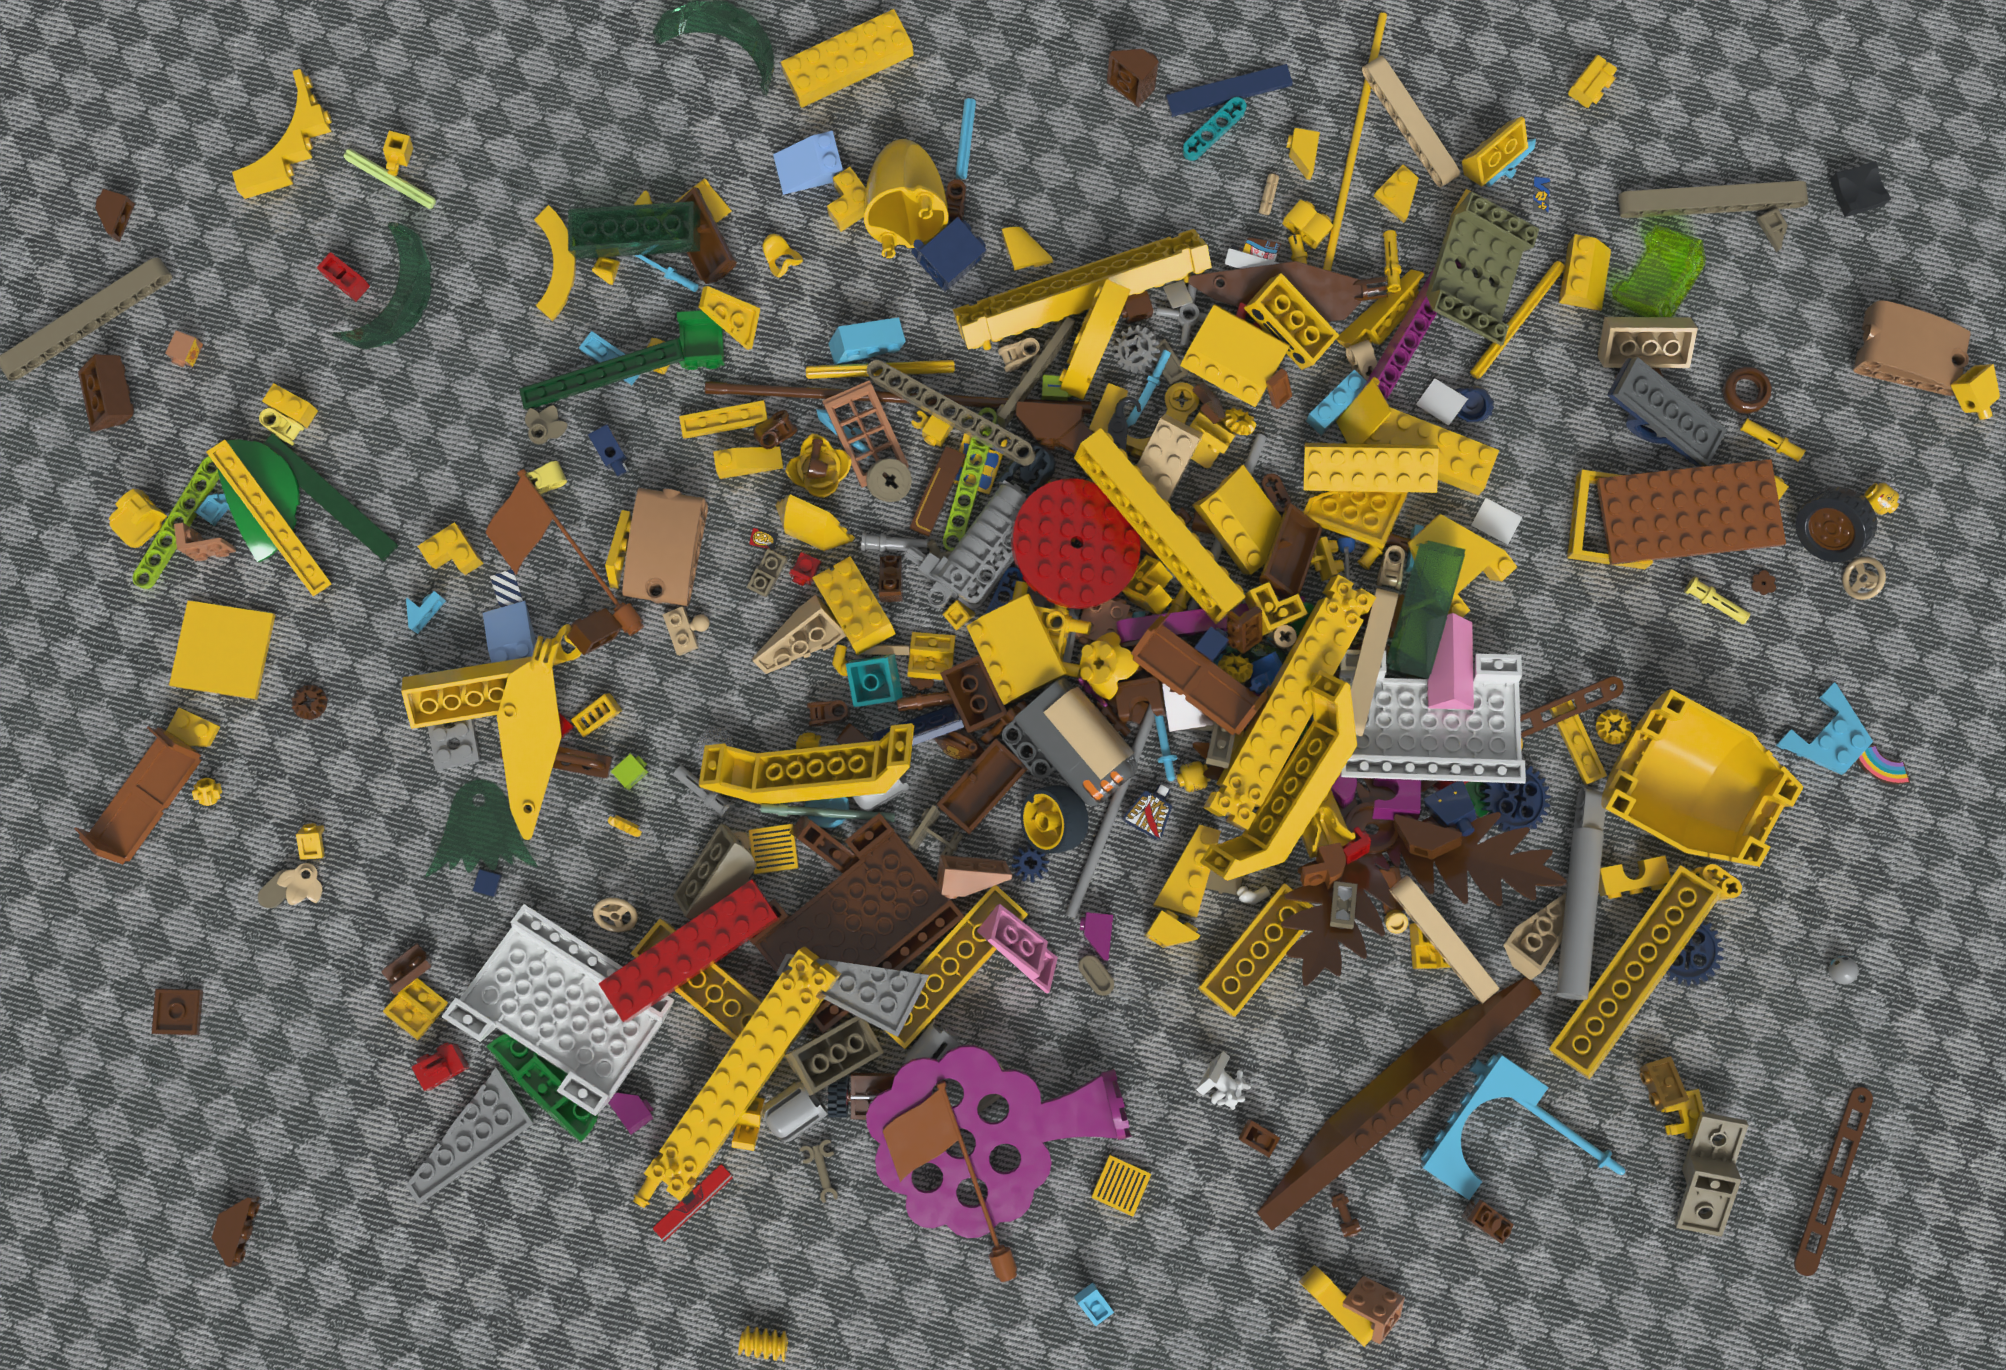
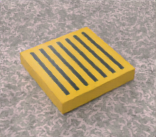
M793 824L749 830L751 854L757 865L754 874L799 868L795 837L789 833L794 827Z
M1109 1155L1091 1198L1133 1217L1151 1177V1173Z

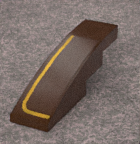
M947 446L945 447L917 508L910 529L930 537L947 502V497L956 481L966 454Z

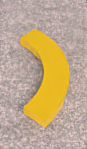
M548 205L534 221L544 231L550 242L553 253V272L550 284L536 307L553 322L565 306L571 288L574 285L576 256L573 242L566 226L558 214Z

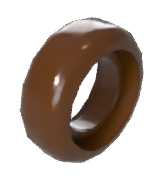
M1746 366L1734 370L1727 376L1723 383L1722 394L1725 402L1731 409L1738 413L1750 414L1758 412L1767 405L1771 397L1772 386L1764 372L1757 368ZM1748 379L1757 385L1758 397L1756 400L1749 402L1739 398L1735 390L1739 380Z

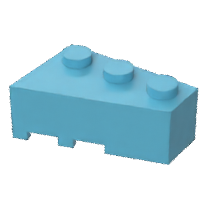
M898 317L839 326L828 344L834 365H844L885 353H896L905 343V337Z

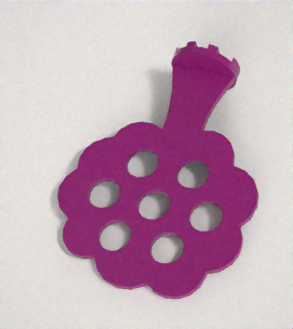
M975 1045L958 1046L947 1051L939 1061L922 1057L905 1063L895 1074L892 1088L879 1093L870 1102L866 1113L867 1128L871 1136L880 1143L875 1155L876 1172L882 1183L890 1190L907 1195L906 1210L908 1216L915 1224L923 1228H936L946 1224L955 1234L966 1238H979L990 1233L981 1205H966L959 1200L956 1194L958 1185L964 1179L971 1178L965 1158L953 1156L946 1150L940 1156L929 1161L941 1169L943 1179L936 1189L924 1191L914 1185L911 1176L913 1171L900 1182L883 1134V1129L892 1120L930 1097L938 1081L948 1078L954 1079L961 1084L964 1090L962 1100L953 1106L952 1110L958 1127L969 1130L976 1140L975 1147L968 1156L976 1178L981 1179L988 1188L984 1202L993 1228L999 1222H1011L1020 1218L1029 1209L1034 1190L1041 1186L1049 1176L1052 1162L1049 1149L1043 1142L1074 1137H1105L1118 1140L1132 1137L1115 1069L1101 1072L1096 1078L1069 1093L1041 1102L1040 1090L1033 1078L1027 1073L1016 1069L1002 1070L997 1059L989 1051ZM988 1094L1001 1095L1009 1104L1007 1115L998 1122L985 1121L977 1111L979 1101ZM1000 1144L1015 1146L1021 1155L1019 1165L1009 1172L996 1170L989 1161L991 1151Z

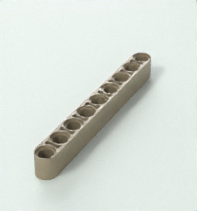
M1805 181L1636 190L1622 192L1618 195L1621 218L1773 210L1775 208L1792 209L1804 207L1809 203Z
M161 258L148 260L0 355V368L8 380L20 379L169 283L172 279L171 273Z
M873 360L868 364L867 373L869 377L880 387L1021 465L1027 466L1034 462L1035 452L1032 446L1022 438L880 360ZM883 369L881 375L874 376L877 370ZM901 379L897 386H892L894 380ZM919 389L917 395L910 396L912 390ZM937 399L935 405L928 406L930 400ZM955 409V413L952 416H946L948 410ZM974 419L972 425L964 426L966 420ZM992 429V433L989 436H982L985 430ZM1003 440H1011L1008 446H1001ZM1022 450H1029L1027 456L1019 457Z

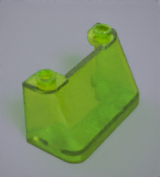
M1655 225L1652 231L1648 232L1645 237L1644 243L1647 250L1628 281L1620 280L1614 284L1612 295L1615 301L1641 317H1673L1705 266L1706 257L1703 240Z

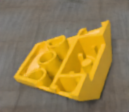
M791 494L781 499V501H777L775 505L785 534L822 551L853 542L855 538L847 533L848 530L839 525L840 522L830 512Z

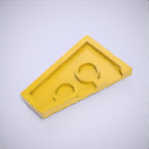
M709 286L703 287L699 308L747 350L752 349L761 308Z
M621 511L605 564L611 588L618 589L632 521L630 511Z

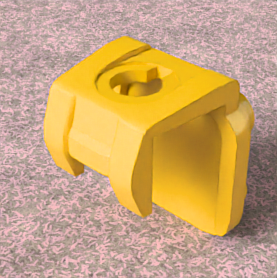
M133 488L116 502L115 505L118 509L111 514L109 520L112 530L128 546L138 548L160 530L162 521L167 518V515L149 499V496L144 491Z

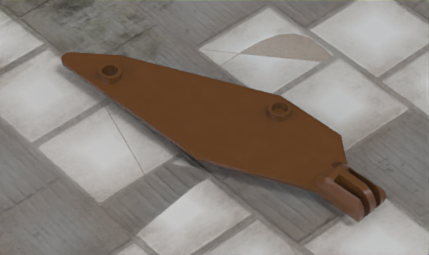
M1297 261L1192 275L1188 279L1191 286L1212 299L1239 307L1240 303L1247 305L1269 279L1282 273L1327 322L1345 320L1362 301L1388 298V293L1368 295V293L1387 290V284L1367 286V284L1387 281L1386 276L1357 279ZM1218 279L1224 280L1222 286L1216 285Z

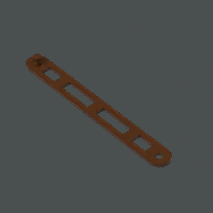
M1610 676L1521 714L1520 722L1530 718L1532 727L1521 731V738L1617 698L1623 692V681L1616 676ZM1615 684L1616 688L1611 691L1610 686ZM1600 688L1602 697L1586 703L1584 694ZM1572 699L1574 700L1575 709L1543 722L1542 712Z
M1863 1087L1855 1088L1850 1093L1794 1260L1796 1271L1803 1276H1811L1818 1269L1870 1113L1873 1096L1868 1089ZM1859 1095L1864 1096V1102H1859ZM1852 1109L1862 1113L1856 1130L1847 1127ZM1844 1137L1851 1140L1852 1144L1841 1177L1831 1172ZM1830 1185L1837 1189L1824 1225L1815 1220L1826 1187ZM1811 1232L1821 1235L1815 1253L1806 1250Z

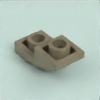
M767 549L759 567L755 569L747 588L767 597L778 580L788 558L771 549Z

